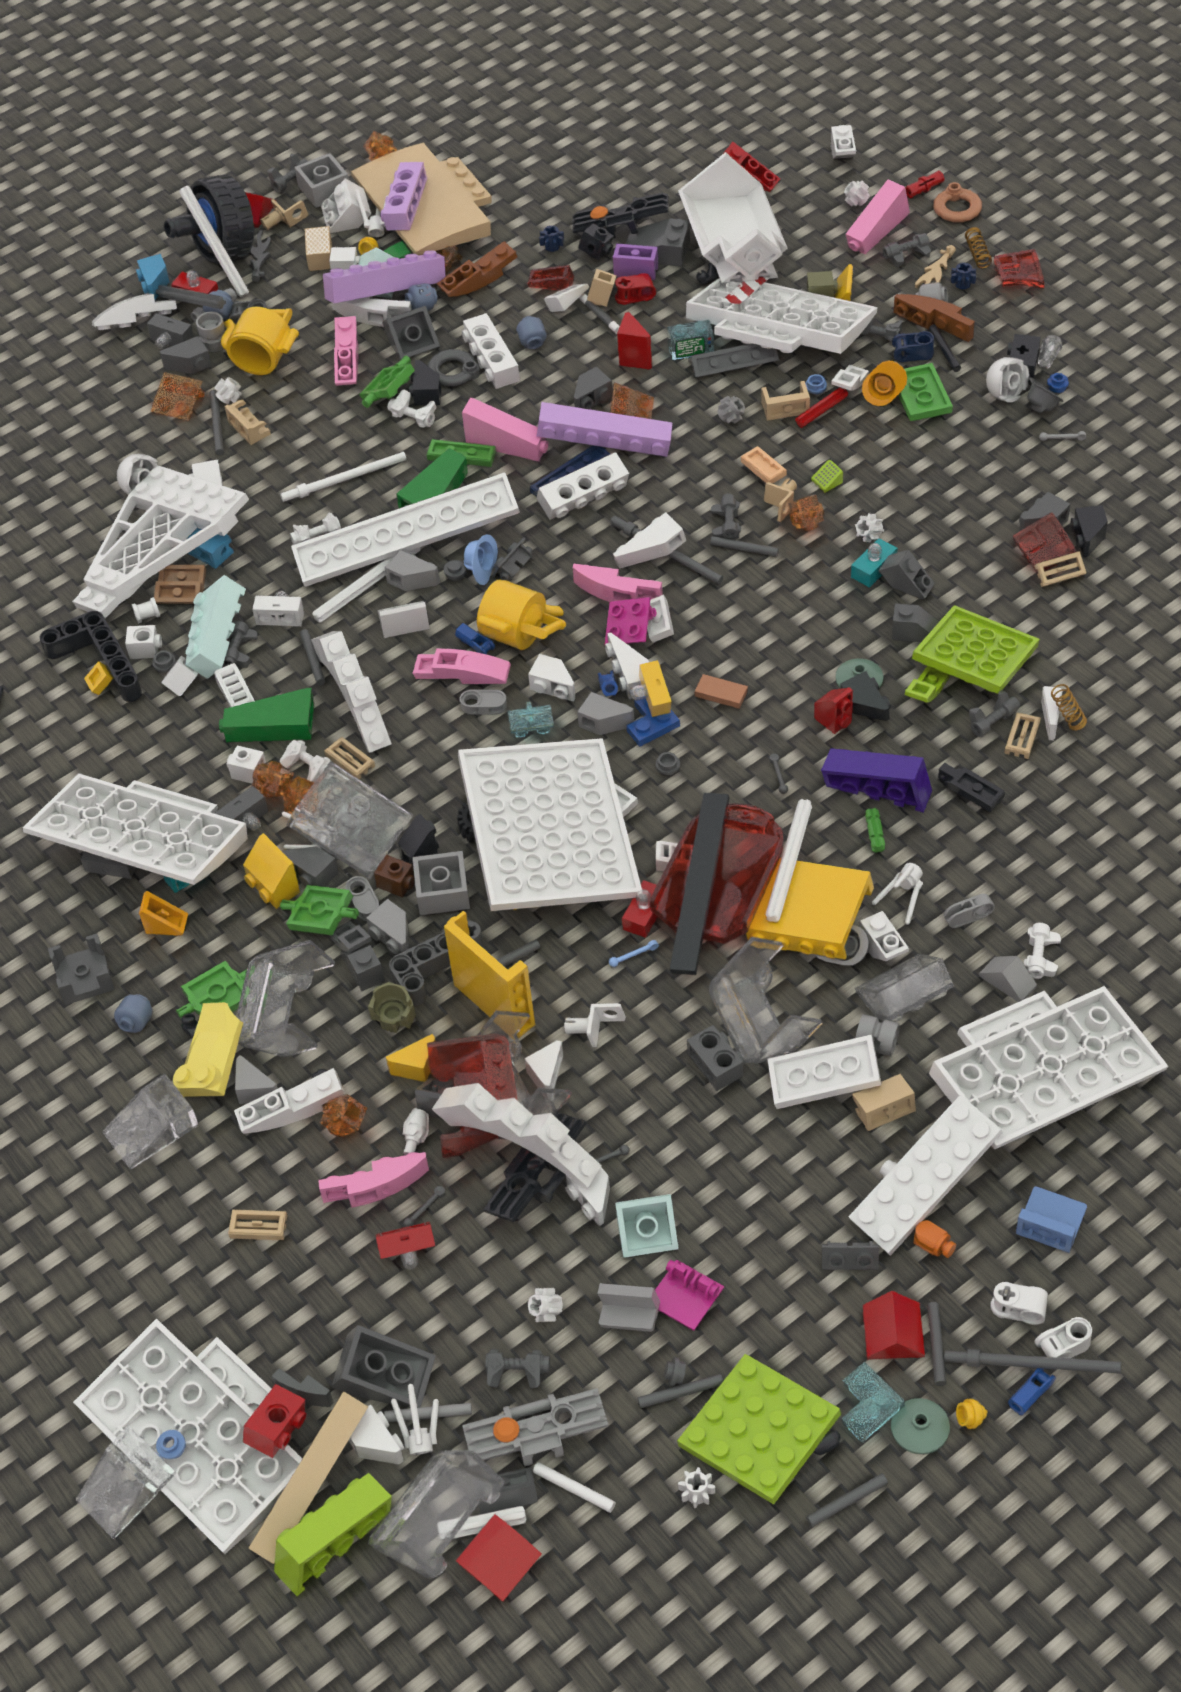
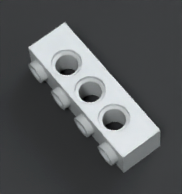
M487 313L464 320L462 337L465 343H469L472 355L477 356L479 367L481 369L484 368L488 382L492 381L496 389L519 382L518 364Z
M615 452L540 487L537 500L550 520L555 517L561 518L574 508H583L591 500L602 499L608 492L613 490L619 491L624 488L629 472ZM599 477H604V478H606L607 480H606V481H603V480L599 479ZM580 486H585V487H587L588 489H587V490L581 489ZM561 495H566V496H568L569 498H568V499H564V498L561 497Z

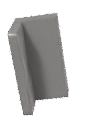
M600 1283L597 1293L603 1304L599 1319L600 1327L649 1332L654 1330L660 1300L654 1288Z

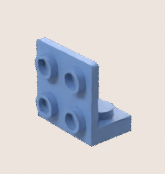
M1035 1186L1026 1208H1022L1019 1214L1016 1234L1070 1253L1087 1205Z

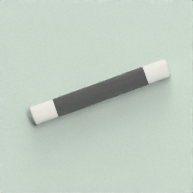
M586 293L582 294L579 299L617 334L620 326L598 305L588 301Z

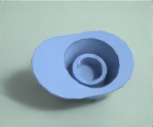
M487 534L483 535L479 540L470 542L464 552V565L468 570L473 571V576L479 585L487 584L498 554L495 539Z

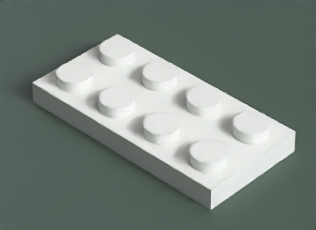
M872 1035L768 1059L776 1109L882 1085Z

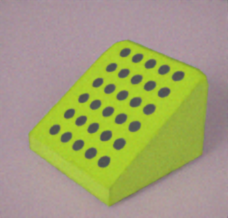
M828 460L811 477V480L822 491L827 492L843 483V471L834 462Z

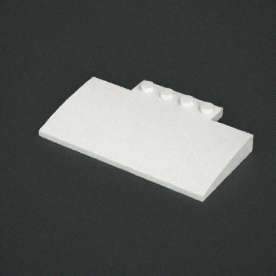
M718 278L686 302V318L716 325L714 327V335L722 336V338L728 340H740L744 344L753 343L761 345L762 348L779 349L783 353H791L800 345H805L841 354L855 341L877 313V307L770 283L762 284L741 304L722 302L728 294H731V296L736 295L735 292H731L736 288L742 287L743 281L741 278L730 279V282L721 283L720 278Z
M77 774L23 827L24 833L195 885L223 864L248 839L246 823L214 814L218 811L217 804L135 780L126 788L82 774Z
M1103 986L1058 1007L1047 993L1042 991L960 1027L957 1034L967 1047L934 1061L929 1074L952 1103L961 1094L1002 1129L1003 1133L991 1145L994 1149H997L1167 1070L1168 1065L1106 987Z
M157 1319L73 1402L224 1554L268 1516L302 1460L289 1445L284 1450L279 1449L276 1455L271 1458L243 1443L244 1424L271 1391V1388L218 1337L196 1357ZM177 1430L185 1438V1450L176 1459H164L157 1452V1440L165 1431ZM170 1440L166 1444V1448L172 1447L174 1440Z

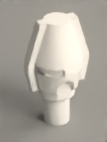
M414 1108L405 1120L403 1135L406 1137V1145L403 1154L407 1155L408 1153L415 1152L416 1146L420 1142L423 1143L429 1133V1114L426 1111Z

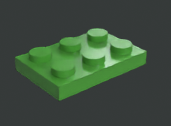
M933 363L904 369L907 374V384L898 396L910 421L952 413L953 405Z

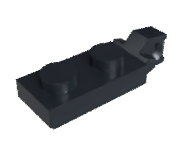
M944 762L939 768L938 778L945 782L947 787L990 813L1005 796L1003 789L965 767L963 769H955Z

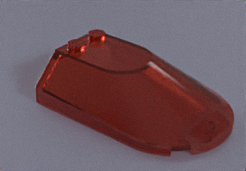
M738 803L728 805L703 937L705 940L726 944L748 932L781 857L784 846L782 828L774 821V817L761 808ZM699 815L687 825L650 898L651 911L676 933Z

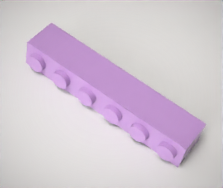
M425 251L423 255L408 254L405 258H388L387 262L382 263L372 261L366 266L351 265L349 269L345 270L340 268L331 269L330 273L323 274L325 299L332 303H339L405 290L415 284H435L446 277L444 256L437 254L436 251Z
M541 402L537 437L667 457L671 442L672 422Z

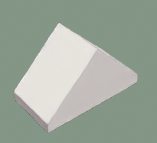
M555 1041L525 1058L527 1074L544 1097L552 1100L563 1059L562 1041Z

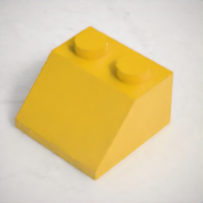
M264 833L261 834L243 864L246 873L244 879L251 888L255 887L258 890L260 897L265 903L270 902L277 909L280 907L283 899H292L300 893L293 862Z

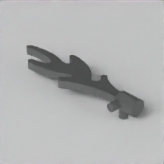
M262 229L257 235L258 247L252 245L250 250L251 256L255 259H250V263L254 268L252 271V281L258 282L260 276H265V272L260 271L263 263L270 257V252L267 251L271 244V238L268 237L266 242L262 243Z

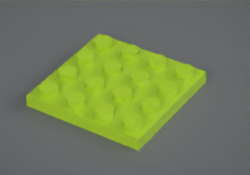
M954 605L913 651L912 659L998 694L1036 650L1040 639Z
M744 1354L679 1437L677 1443L680 1448L774 1505L826 1433L840 1417L841 1411L840 1408L749 1355Z

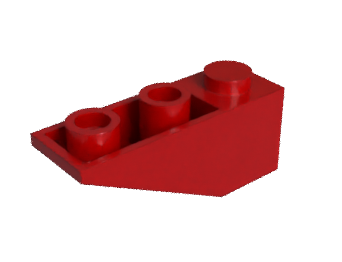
M732 142L725 150L730 157L762 184L764 191L771 192L779 182L780 178L736 143Z

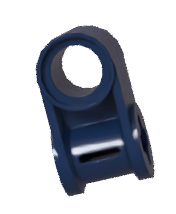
M928 331L900 333L892 339V345L895 348L894 359L898 362L929 360L934 355V336Z

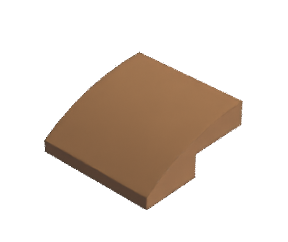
M168 565L160 570L158 581L155 583L154 599L156 604H194V598L198 593L203 592L205 565Z

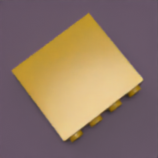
M774 857L744 927L749 944L846 960L847 955L844 946L864 896H871L874 889L871 873L869 871L796 861L780 920L778 922H769L765 914L782 859Z
M465 911L449 919L446 925H444L454 986L515 1040L519 1039L535 1026L528 966L519 960L511 968L506 969L470 937Z

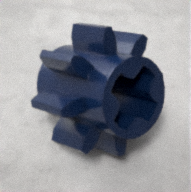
M551 225L540 231V246L545 245L547 251L554 252L560 246H564V232H559L558 227Z
M959 263L956 269H951V283H955V286L959 289L969 288L971 283H976V268L972 269L969 263Z

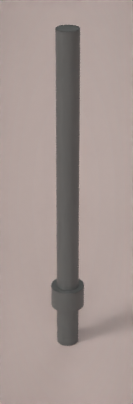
M617 516L611 518L610 523L622 529L623 533L631 538L637 532L642 531L638 529V525L630 521L626 522ZM677 550L667 555L717 584H721L723 581V576Z
M968 1349V1352L945 1350L944 1354L945 1362L967 1363L969 1367H980L981 1364L1117 1374H1121L1122 1362L981 1353L980 1349Z

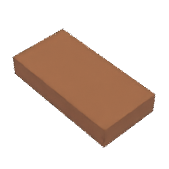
M703 674L695 689V697L740 709L748 692V686Z

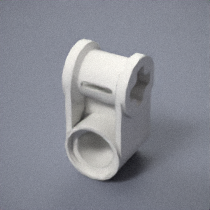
M1009 1282L999 1283L995 1287L994 1297L990 1304L994 1315L999 1318L1022 1321L1033 1325L1041 1324L1045 1321L1048 1293L1044 1289Z
M1072 1318L1053 1329L1041 1333L1034 1343L1037 1347L1042 1348L1047 1357L1073 1358L1088 1350L1091 1343L1092 1327L1084 1318ZM1078 1332L1083 1334L1085 1337L1076 1338L1072 1334Z

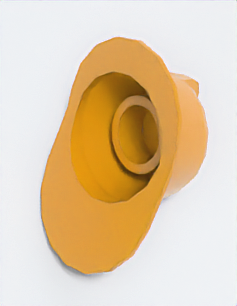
M894 361L880 363L865 378L862 384L864 398L875 406L887 405L906 386V371L900 364Z

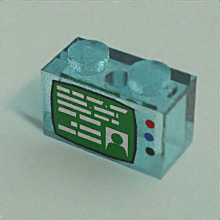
M709 320L667 327L668 348L672 360L714 351V333Z

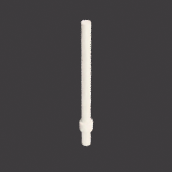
M404 452L307 485L305 483L297 485L295 489L280 493L281 499L285 502L296 497L303 498L309 496L311 492L407 460Z

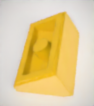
M849 264L837 278L838 292H835L834 298L851 301L852 264Z

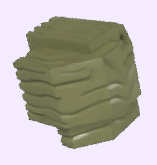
M387 982L374 989L372 999L368 1005L371 1020H377L380 1022L383 1030L386 1029V1031H393L394 1033H397L400 1026L410 1029L416 1013L414 1003L405 986Z

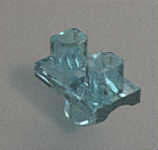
M530 701L526 702L527 708L508 711L511 734L514 733L517 738L525 737L528 731L537 730L540 734L549 733L550 728L554 727L550 705L532 707Z

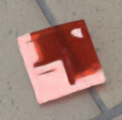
M1035 249L994 256V265L1002 287L1021 285L1040 289L1044 288L1043 274Z
M1053 512L1013 535L1014 542L1037 574L1038 570L1035 569L1034 565L1077 552ZM1057 564L1044 567L1043 569L1046 571Z

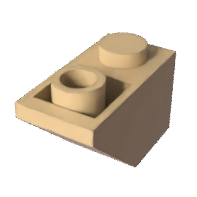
M596 269L587 300L595 305L607 307L616 275Z

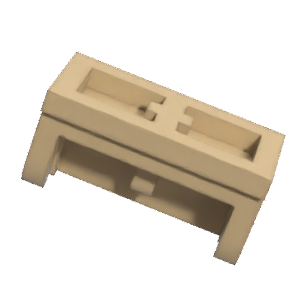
M239 400L231 405L227 404L224 407L228 422L250 445L271 435L270 430L265 427L266 423L259 421L247 407L242 408L240 411L238 410L240 406L246 404L244 400Z
M901 1074L882 1081L881 1086L863 1089L852 1094L853 1100L858 1108H855V1111L867 1131L916 1111L915 1093Z

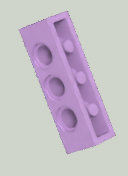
M400 162L398 170L395 171L394 181L391 183L389 195L385 199V207L381 210V220L385 223L386 230H410L427 181L423 162Z

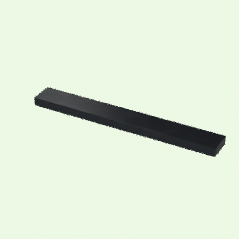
M703 794L670 964V972L673 974H697L730 798L728 794Z

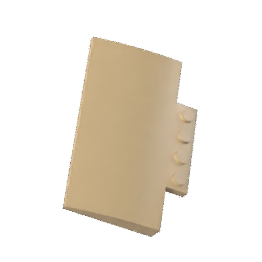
M420 143L384 155L351 171V176L360 187L364 188L366 195L381 212L400 162L424 163L427 181L410 230H395L414 254L422 255L425 251H437L491 236L490 220L480 210L479 206L492 203V196L458 157H451L439 162L424 143Z

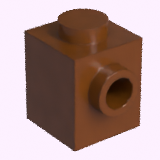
M385 855L374 872L377 888L402 898L415 884L412 864L389 855Z

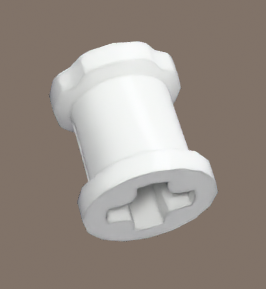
M154 597L150 598V601L138 605L135 603L131 604L138 624L142 623V620L153 616L160 617Z

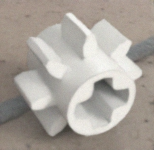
M852 181L844 190L845 196H847L845 201L851 206H862L869 198L867 191L869 186L863 181Z
M227 377L226 380L221 378L214 387L218 390L215 394L216 397L225 404H229L230 401L235 403L242 394L238 391L241 388L239 383L230 377Z
M868 513L867 516H860V520L855 524L856 536L863 537V542L877 540L881 533L884 532L883 520L876 519V514Z
M536 1288L535 1294L529 1298L528 1310L529 1313L536 1316V1322H555V1316L562 1312V1297L555 1294V1288Z
M700 1468L691 1473L685 1471V1482H678V1490L684 1491L682 1502L689 1500L693 1503L694 1508L703 1502L708 1505V1494H715V1485L710 1484L712 1481L711 1473L705 1475L700 1471ZM698 1485L699 1490H694L695 1486Z

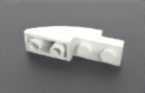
M154 294L128 298L100 313L92 321V326H98V330L111 329L110 325L119 324V328L131 327V323L136 322V313H138L139 317L151 316V312L159 311L161 315L171 314L172 309H177L176 301L165 300L155 302Z
M372 296L332 303L333 310L345 317L356 316L358 322L384 327L382 323L384 320L412 310L410 301L372 299Z
M332 1068L288 1091L280 1087L235 1109L234 1112L243 1134L282 1127L325 1110L323 1104L345 1094L337 1072Z

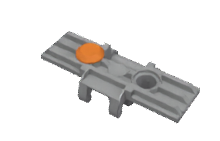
M598 1388L555 1399L554 1394L547 1395L548 1398L513 1408L505 1406L503 1407L504 1414L462 1425L472 1464L521 1451L524 1467L533 1464V1455L536 1453L552 1450L555 1458L564 1456L561 1439L608 1427ZM551 1409V1412L520 1421L514 1420ZM564 1412L571 1414L572 1418L568 1423H558L560 1421V1414Z

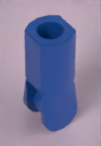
M462 623L455 631V636L477 653L487 654L490 649H495V644L489 638L479 634L465 623Z
M613 671L605 675L598 673L599 686L605 696L616 695L618 686Z
M1037 1368L1020 1389L1008 1400L1010 1408L1019 1415H1023L1052 1386L1056 1376H1050L1043 1371V1368ZM1037 1380L1042 1386L1038 1387L1034 1382Z

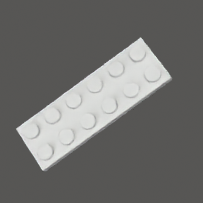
M960 1094L850 1214V1220L891 1256L914 1231L917 1224L925 1219L1003 1133L1002 1129Z

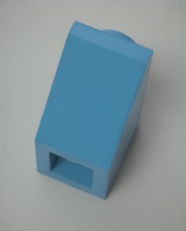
M161 254L137 260L139 269H136V274L139 282L143 281L141 282L144 294H154V300L159 296L156 294L158 286H167L170 282Z

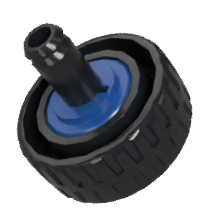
M229 175L210 176L196 180L190 189L231 261L246 257L253 245L254 221L251 206L244 189L235 178ZM186 207L187 215L173 217L172 219L167 218L165 220L164 231L169 238L173 239L174 237L179 238L191 235L200 254L207 261L219 264L215 254L209 253V251L213 250L188 207Z

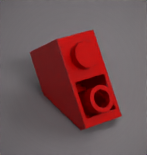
M848 687L829 691L814 703V719L834 734L841 729L847 728L852 721L853 690Z

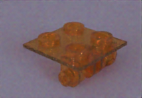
M164 372L151 412L190 421L196 400L203 399L204 390H201L203 381Z
M614 382L610 413L652 419L654 397Z

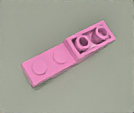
M356 316L335 318V386L357 384L358 341Z
M573 564L574 583L602 600L612 602L646 597L654 599L663 595L662 582L620 577L619 569Z
M436 649L435 654H418L413 675L416 679H460L462 684H506L511 664L509 661L487 654L457 649Z
M412 1152L405 1156L394 1158L383 1157L379 1160L371 1161L373 1171H358L351 1175L330 1176L326 1179L318 1180L323 1203L349 1199L351 1208L389 1197L410 1186L429 1171L426 1153Z

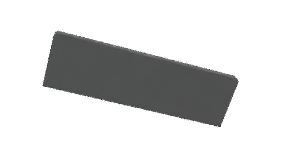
M753 343L693 355L688 358V361L692 363L694 378L779 360L777 349L762 348L761 345Z

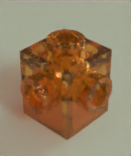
M373 131L363 146L370 155L369 159L371 161L398 151L393 145L394 141L389 136L382 135L376 131Z
M809 495L788 503L791 510L790 520L796 526V529L804 528L805 531L818 528L817 523L824 521V509L822 504L818 502L816 495Z
M269 760L268 763L258 764L252 776V786L260 790L259 792L266 797L288 796L294 772L282 768V764Z
M300 776L293 779L283 788L284 811L303 820L315 812L319 807L318 784Z
M348 1094L333 1100L331 1099L323 1108L324 1114L320 1124L325 1126L335 1136L342 1137L359 1130L367 1107Z

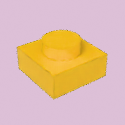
M98 661L84 679L91 692L100 695L113 677L106 665Z

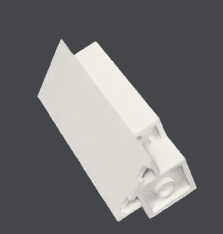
M725 152L678 190L702 255L716 267L721 283L730 282V279L741 278L742 281L758 280L761 276L778 278L773 262L782 256V253L788 248L762 184Z

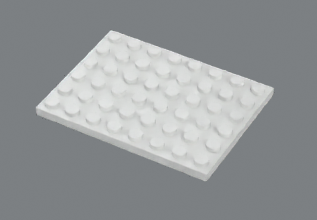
M603 738L458 750V760L491 911L640 898L642 896V888Z

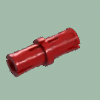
M938 170L927 177L922 176L917 182L906 186L907 197L911 199L943 183L945 180L943 173Z

